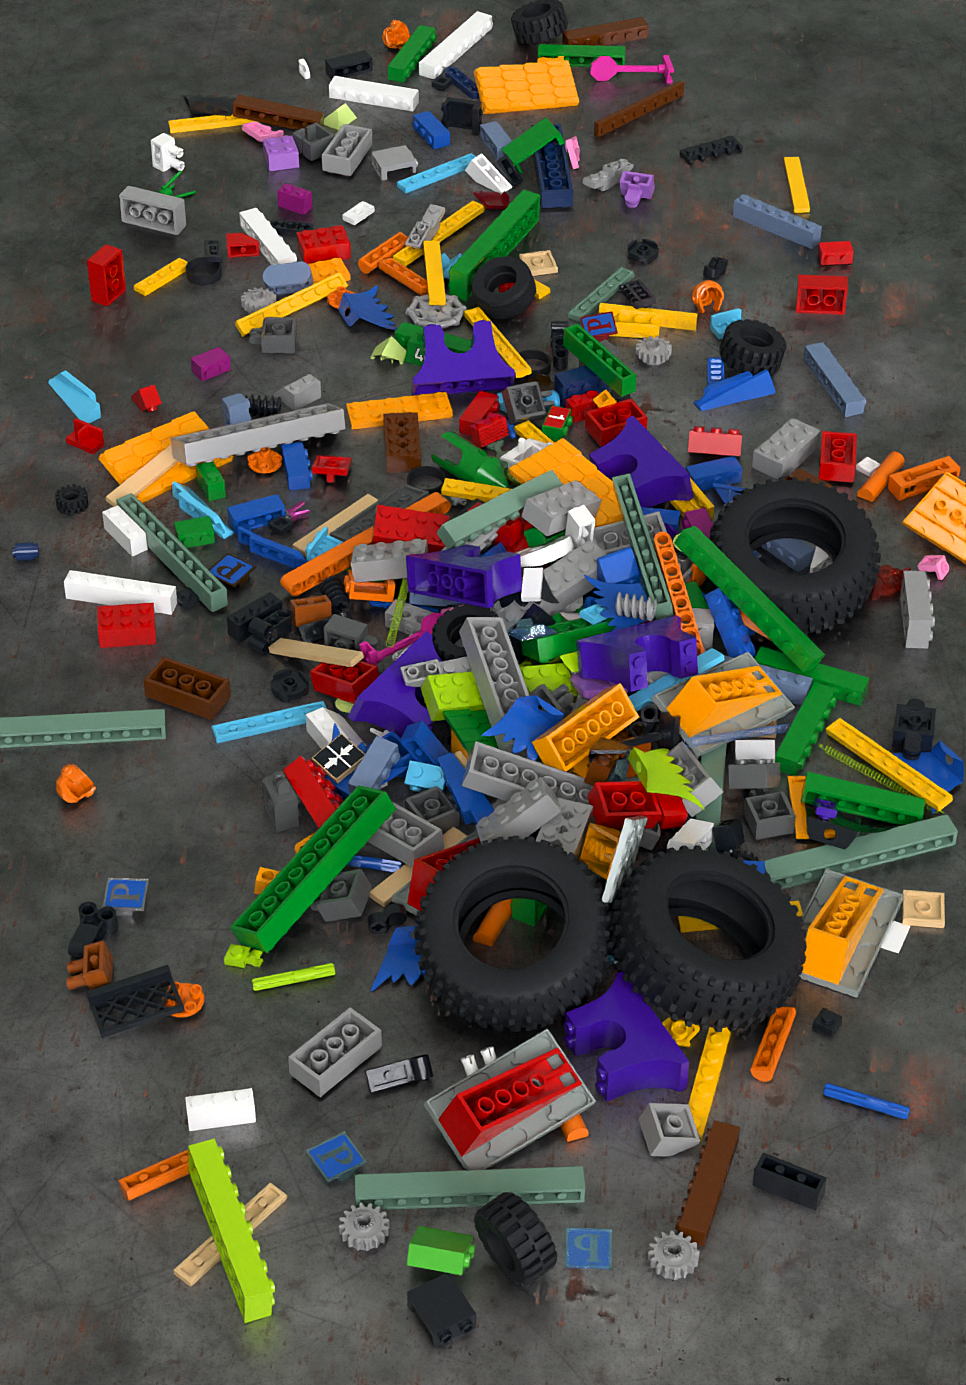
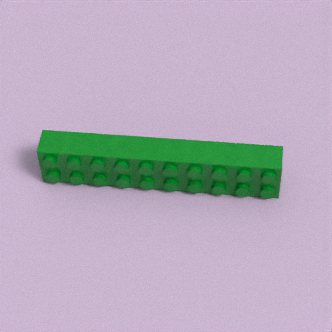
M523 189L509 203L508 207L502 211L498 218H495L494 222L487 227L486 231L473 242L472 246L465 251L461 258H458L457 262L449 269V295H456L458 299L467 301L473 295L471 284L478 269L491 259L508 256L539 221L540 194Z
M360 785L354 789L229 927L241 945L266 953L274 948L281 937L288 932L289 928L314 903V900L327 888L330 882L396 810L386 791Z

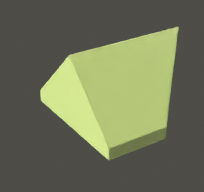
M345 103L324 118V125L339 131L343 124H349L357 117Z
M390 336L375 347L371 359L380 356L381 361L383 359H391L393 363L394 359L398 360L399 364H403L406 350Z

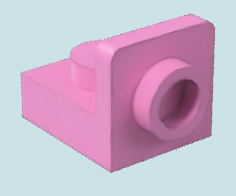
M925 555L917 565L919 571H935L938 580H942L949 572V565L944 555Z

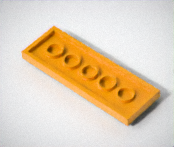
M447 392L346 404L352 430L384 426L383 414L418 412V422L453 417Z

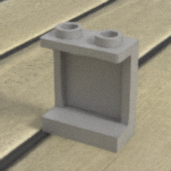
M406 145L371 152V165L381 181L387 180V172L409 167L413 174L416 173V167H418L417 159L413 157L411 150Z

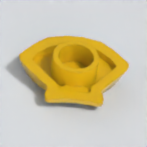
M669 1017L662 1022L678 1046L690 1047V1040L700 1030V1027L692 1024L691 1027L685 1026V1021L678 1018L676 1021H673Z

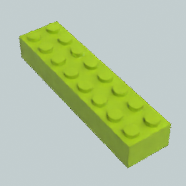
M564 663L520 667L529 694L539 685L545 684L554 691L560 685L565 684L568 687V692L574 695L573 702L578 697L576 688L571 684L572 676L569 668ZM473 672L429 675L420 687L431 721L446 720L443 716V711L485 710Z
M214 1138L188 1146V1172L245 1324L272 1315V1306L275 1305L272 1293L275 1292V1286L272 1278L268 1279L266 1275L268 1269L265 1260L260 1259L259 1243L252 1238L253 1229L251 1222L245 1220L246 1211L244 1204L237 1199L239 1193L236 1184L231 1183L230 1167L228 1164H224L223 1149L221 1146H217Z

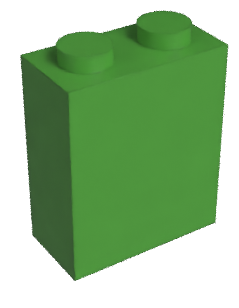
M418 1226L409 1243L407 1265L462 1275L465 1268L470 1267L471 1258L473 1259L475 1255L476 1245L472 1244L473 1235Z

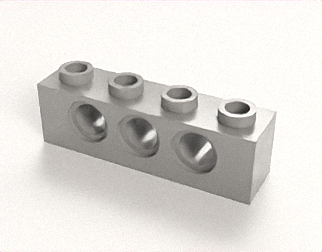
M396 599L385 612V626L390 628L397 603ZM405 603L398 631L409 635L419 632L423 618L434 612Z

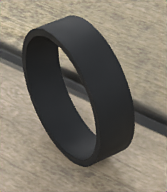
M206 257L192 259L186 265V277L193 284L209 285L217 282L222 275L220 262H206ZM199 266H211L218 270L208 276H197L190 273L192 269Z
M525 350L519 353L524 360L538 359L547 364L546 367L540 370H531L532 374L522 378L535 379L537 374H549L551 360L546 353L539 350Z
M421 466L409 472L407 485L413 486L410 482L419 476L429 475L439 478L442 481L439 486L422 490L428 491L429 495L435 492L441 494L446 478L443 471L432 466Z

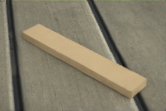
M168 446L107 495L106 501L115 507L117 506L116 499L130 493L136 497L176 465L179 461L173 458L172 446Z
M369 494L365 495L295 542L293 549L298 550L306 557V547L309 542H313L318 531L321 532L324 527H327V535L330 536L331 532L376 503L378 499Z
M284 638L278 639L268 647L272 654L346 667H353L364 658L361 651Z
M452 827L443 834L444 849L455 846L467 835ZM407 864L403 865L371 890L369 897L381 906H387L392 900V895L411 881L413 868Z
M269 1183L244 1206L246 1211L245 1220L251 1222L252 1229L254 1230L287 1199V1195L272 1183ZM212 1235L174 1269V1275L190 1287L221 1260Z

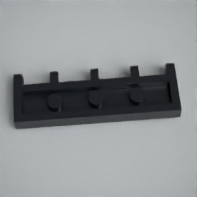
M727 136L680 150V156L690 165L695 160L704 161L709 156L715 158L720 153L726 152L729 154L734 149L740 151L743 149V146L733 136Z
M641 280L619 286V290L635 309L641 307L649 308L652 304L656 303L654 295Z

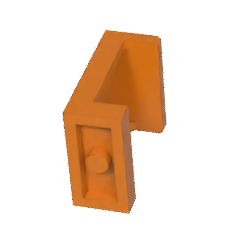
M348 570V575L344 576L345 592L348 593L349 599L394 602V579L384 580V582L367 581L355 583L352 570Z

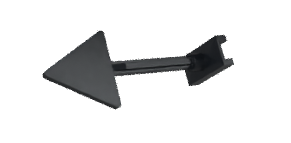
M662 712L660 728L654 733L624 739L619 742L601 737L590 748L589 754H630L633 746L658 741V749L666 748L670 751L679 742L681 716H671L669 712Z

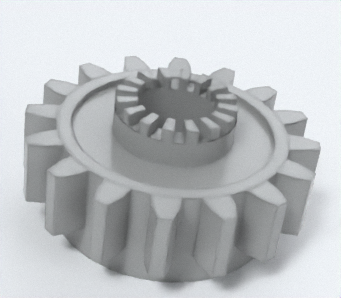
M254 287V290L248 289V292H243L241 296V306L250 314L277 302L276 294H274V291H269V288L263 290V287H260V289Z
M649 336L648 339L643 337V340H638V343H636L635 355H638V359L646 364L659 365L669 360V356L672 354V344H669V340L664 341V338L658 339V336L655 338Z
M360 1203L359 1208L352 1205L351 1212L345 1210L344 1217L339 1219V1234L342 1235V1241H347L348 1247H354L357 1251H369V1249L378 1248L380 1243H385V1236H389L390 1224L389 1219H387V1213H381L380 1206L373 1209L372 1203H369L367 1207Z
M671 1231L668 1236L662 1232L661 1239L655 1236L654 1242L650 1243L648 1260H650V1267L656 1269L657 1275L661 1274L665 1279L677 1280L682 1277L686 1278L688 1273H694V1267H698L699 1250H697L696 1242L691 1243V1236L683 1238V1232L675 1235L674 1231Z

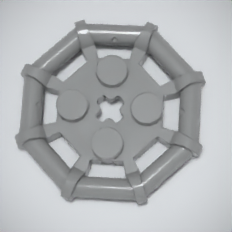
M428 294L413 297L412 303L406 308L405 312L413 320L414 325L424 327L429 324H436L446 328L458 326L467 307L462 305L458 300V296L445 294L447 301L445 305H429Z

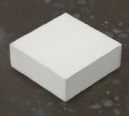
M866 457L856 465V470L870 477L879 467L880 463Z

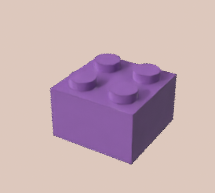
M293 136L263 139V156L269 171L299 167V153Z

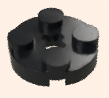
M642 239V242L633 240L628 244V259L647 265L659 256L658 244L652 240Z
M292 669L280 670L273 675V680L270 683L272 693L284 703L306 696L309 692V679L300 670L298 672H292Z

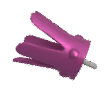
M300 501L292 508L285 510L286 518L293 522L297 519L308 518L309 516H301L310 513V510H298L305 504V501Z

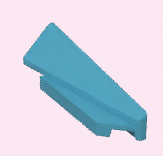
M65 370L49 380V385L79 420L91 423L101 418L100 404L96 402L95 393Z
M175 481L172 482L173 497L179 501L180 509L193 518L209 516L214 533L223 539L234 533L189 487Z

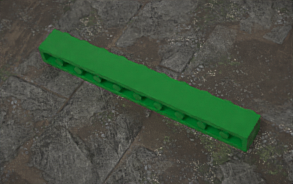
M696 526L683 529L674 544L803 673L816 668L825 654Z

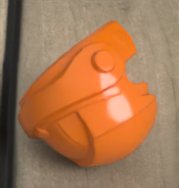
M396 19L392 20L382 34L384 44L392 49L397 48L401 50L410 38L406 24Z
M706 280L694 286L691 300L701 313L705 312L703 306H708L714 301L713 309L717 312L720 310L724 300V292L717 282Z
M73 763L71 765L66 764L61 769V774L57 778L55 785L56 792L60 798L69 803H77L84 797H90L96 790V786L89 777Z

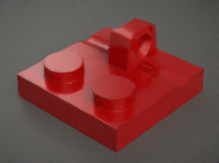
M317 455L312 466V473L326 474V482H334L335 475L347 476L352 464V457Z

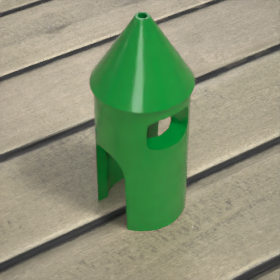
M453 431L441 435L458 447L463 455L460 463L457 465L448 459L442 460L436 455L431 454L432 461L462 481L509 488L502 463L498 458L488 456L485 451Z

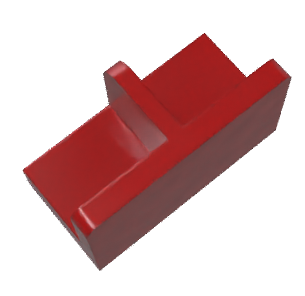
M77 418L73 420L74 431L66 437V443L94 455L104 446L103 430Z

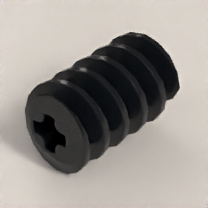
M252 394L250 399H248L250 402L249 414L252 413V416L258 414L260 417H263L265 414L267 417L280 414L281 397H278L277 401H275L274 396H272L270 401H268L266 395L264 400H261V395H258L256 400L254 394Z
M330 576L324 579L320 585V592L322 595H327L331 601L332 615L349 611L351 609L350 599L345 592L341 579L337 576Z

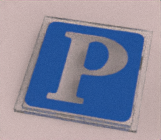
M108 878L102 908L106 906L113 907L116 910L117 916H132L133 911H144L149 879Z

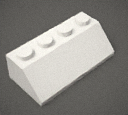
M322 707L306 714L307 732L321 749L331 742L334 723L337 725L340 734L342 733L347 739H350L356 747L363 742L346 720L336 712Z

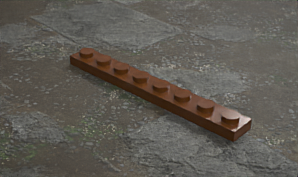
M678 81L595 121L594 135L600 137L682 97L684 82Z

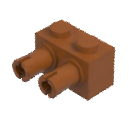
M327 595L290 600L289 605L293 613L292 622L296 628L332 616L331 601Z
M105 941L85 945L84 957L82 959L67 962V970L70 975L83 972L66 978L68 989L73 990L87 986L92 990L112 983L113 956Z

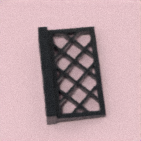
M168 965L86 991L90 1009L102 1038L185 1011ZM170 985L167 993L159 991V988ZM150 993L146 1000L138 997L141 994ZM155 995L163 997L160 1004L151 1002ZM130 1000L126 1007L118 1004L120 1001ZM168 1000L175 1001L178 1004L170 1008L165 1006ZM134 1002L143 1004L139 1011L131 1009ZM105 1006L109 1007L105 1014L96 1010ZM148 1006L156 1009L152 1014L144 1013ZM114 1009L123 1011L119 1018L110 1016ZM127 1013L136 1016L134 1020L125 1021L123 1019L125 1018ZM106 1020L115 1023L113 1027L103 1029Z

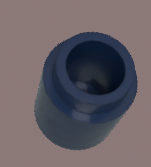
M15 543V547H12L13 558H16L17 561L39 558L38 543Z

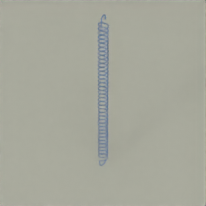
M788 724L769 726L772 728L771 735L784 733ZM763 727V728H762V729H764V734H765V735H770V734H768V733L766 734V731H765V728L768 730L769 727ZM761 728L742 730L745 732L744 739L751 738L749 737L750 735L747 737L746 731L748 733L750 730L753 731V737H757ZM742 731L728 733L731 734L732 740H738ZM722 733V734H714V735L703 736L704 738H706V742H707L705 745L710 744V743H708L707 737L710 736V737H712V739H713V736H714L715 739H716V736H717V735H718V736L720 735V740H721L720 742H724V741H722L721 735L724 734V735H726V737H727V734H728V733Z

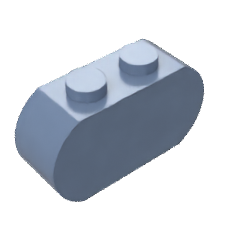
M303 261L270 265L263 273L266 289L269 288V291H274L276 296L294 294L313 285L310 266Z

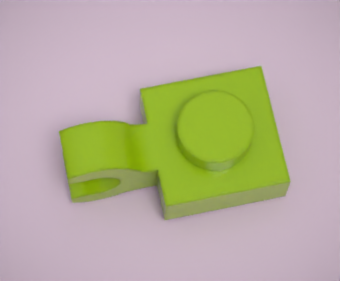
M231 944L224 957L225 965L245 968L246 964L261 967L263 959L260 958L262 951H251V947Z

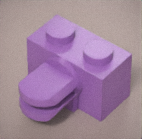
M624 171L619 181L621 195H625V205L629 208L637 207L641 198L651 199L655 190L654 176L650 174Z

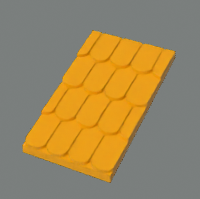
M569 60L521 65H500L499 67H479L475 69L474 76L480 102H482L483 114L577 106L579 98L569 66Z
M193 411L175 418L167 424L156 427L148 433L127 440L124 444L104 451L98 459L121 485L170 446V438L208 430L209 427ZM229 455V458L226 459L215 458L213 462L218 468L231 462L234 456ZM179 461L137 495L136 498L141 503H144L171 490L172 482L174 481L184 484L197 478L196 465L187 466Z
M564 438L509 468L510 474L521 484L550 470L554 471L563 485L575 480L582 483L584 487L602 499L597 515L594 518V528L623 521L614 493L613 481L601 473L593 463L586 459L578 449Z
M946 472L901 524L943 551L948 552L964 564H966V483Z

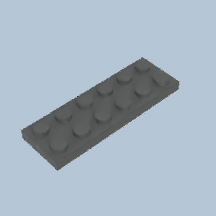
M402 484L331 532L330 536L345 542L374 525L377 504L405 509L429 496V492Z

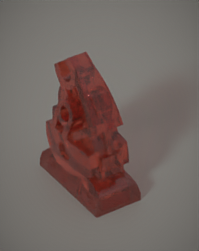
M890 565L880 566L879 574H876L878 576L877 583L871 592L872 600L880 599L881 593L886 596L892 595L896 591L901 592L903 571H911V568L907 567L901 570Z

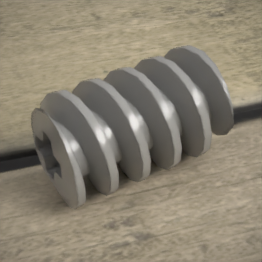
M621 592L618 593L615 604L618 616L622 617L625 614L627 618L632 615L634 619L638 617L641 620H645L647 617L648 621L654 619L657 609V598L652 603L651 597H648L645 602L642 595L637 600L636 594L633 595L632 599H629L628 593H626L624 598H622Z

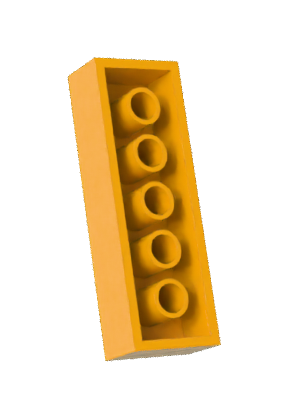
M619 683L605 688L533 740L532 744L544 765L566 772L588 756L590 748L601 737L611 739L638 719L639 716L623 686Z

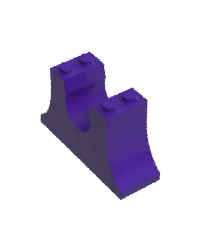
M479 320L474 322L471 349L465 353H454L446 347L444 342L445 335L441 325L429 324L424 326L422 336L424 363L418 374L413 377L412 396L437 392H447L448 395L479 392L480 390L497 391L513 386L515 371L501 359L496 350L491 321Z
M634 416L627 418L624 429L615 439L589 454L590 462L611 481H613L612 477L630 473L641 507L650 508L663 502L673 500L689 501L694 498L689 473Z
M466 544L444 551L406 555L408 592L491 608L494 607V602L499 598L522 591L521 557L517 553L502 552L480 557L479 546Z
M677 615L577 640L579 677L583 679H599L615 684L621 683L623 688L632 692L648 688L647 672H667L681 679L698 674L696 637L681 630V620Z
M426 631L358 696L348 718L353 722L363 721L375 724L389 732L393 731L400 738H402L408 725L423 721L432 731L433 727L431 725L434 721H431L428 709L418 702H425L421 688L406 686L400 667L435 659L442 662L436 653L432 635Z
M623 971L616 974L614 983L601 997L591 1003L566 1012V1022L564 1023L565 1036L563 1040L565 1046L571 1049L575 1056L588 1054L599 1048L613 1049L598 1058L596 1068L597 1080L595 1088L598 1094L602 1095L607 1102L627 1093L646 1088H667L678 1092L687 1089L689 1060L651 1007L643 1002V996L632 991L634 986L631 982L624 981L623 975L625 973Z

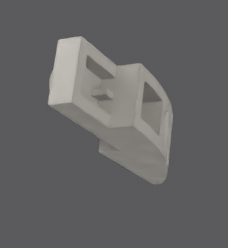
M626 159L610 162L603 165V169L599 173L584 177L582 184L593 189L605 191L620 181L624 171L630 172L633 164L629 163Z
M430 204L420 222L417 221L405 242V246L421 249L423 248V240L431 241L440 228L439 222L445 214V207Z
M467 656L443 662L435 659L400 667L405 685L412 687H421L429 675L472 672Z

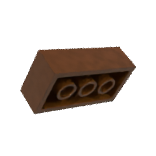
M418 412L383 414L386 472H410L417 467H421Z
M164 656L144 678L145 697L209 720L215 717L231 697L229 679Z

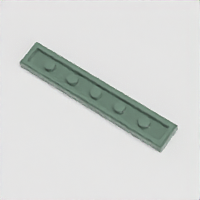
M623 267L619 268L570 310L568 318L581 323L580 317L590 316L599 308L600 303H605L619 291L620 285L626 284L633 279L635 272Z

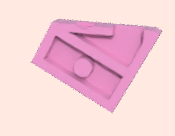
M255 121L242 124V130L258 142H263V139L283 137V130L272 131L270 126L262 125Z
M573 136L565 140L566 152H569L573 169L579 168L580 148L577 137Z

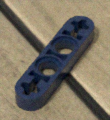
M454 66L445 69V77L452 79V83L469 98H480L476 83Z

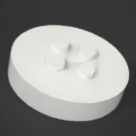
M566 535L544 545L533 548L529 547L516 553L520 554L521 567H531L553 563L558 558L575 550L571 536Z

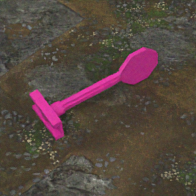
M663 55L662 64L657 66L617 65L610 56H599L591 63L590 74L597 81H608L617 72L663 73L666 83H672L673 80L670 73H674V68L669 55Z
M432 613L424 617L419 632L395 643L393 647L389 646L381 651H376L367 641L360 643V651L364 656L361 661L377 666V663L383 661V658L413 644L426 631L432 634L434 624H437L438 618L440 616L443 617L444 614Z

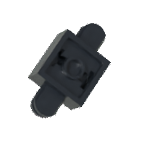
M910 699L907 705L897 704L892 747L902 748V754L905 759L917 760L921 755V751L931 752L936 709L925 707L924 701L920 699Z

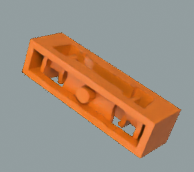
M946 456L890 475L888 490L901 501L930 491L940 480L941 474L944 475L946 472L959 478L961 467L950 456ZM911 486H914L913 491L905 493V488L911 490Z

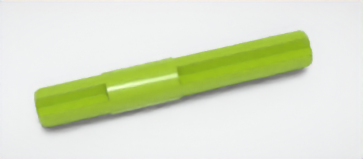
M333 963L254 978L252 979V987L254 991L333 976L335 975V967Z

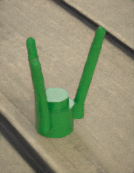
M182 171L175 174L157 193L172 196V189L175 185L168 186ZM194 190L186 192L183 194L176 195L174 197L182 198L185 196H189L191 194H195L196 191Z

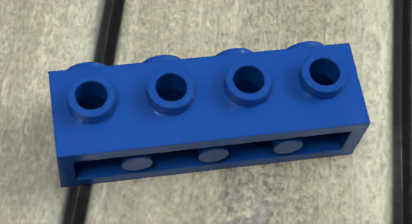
M719 588L704 595L728 655L735 658L749 652L755 658L757 654L754 645L751 642L737 606Z

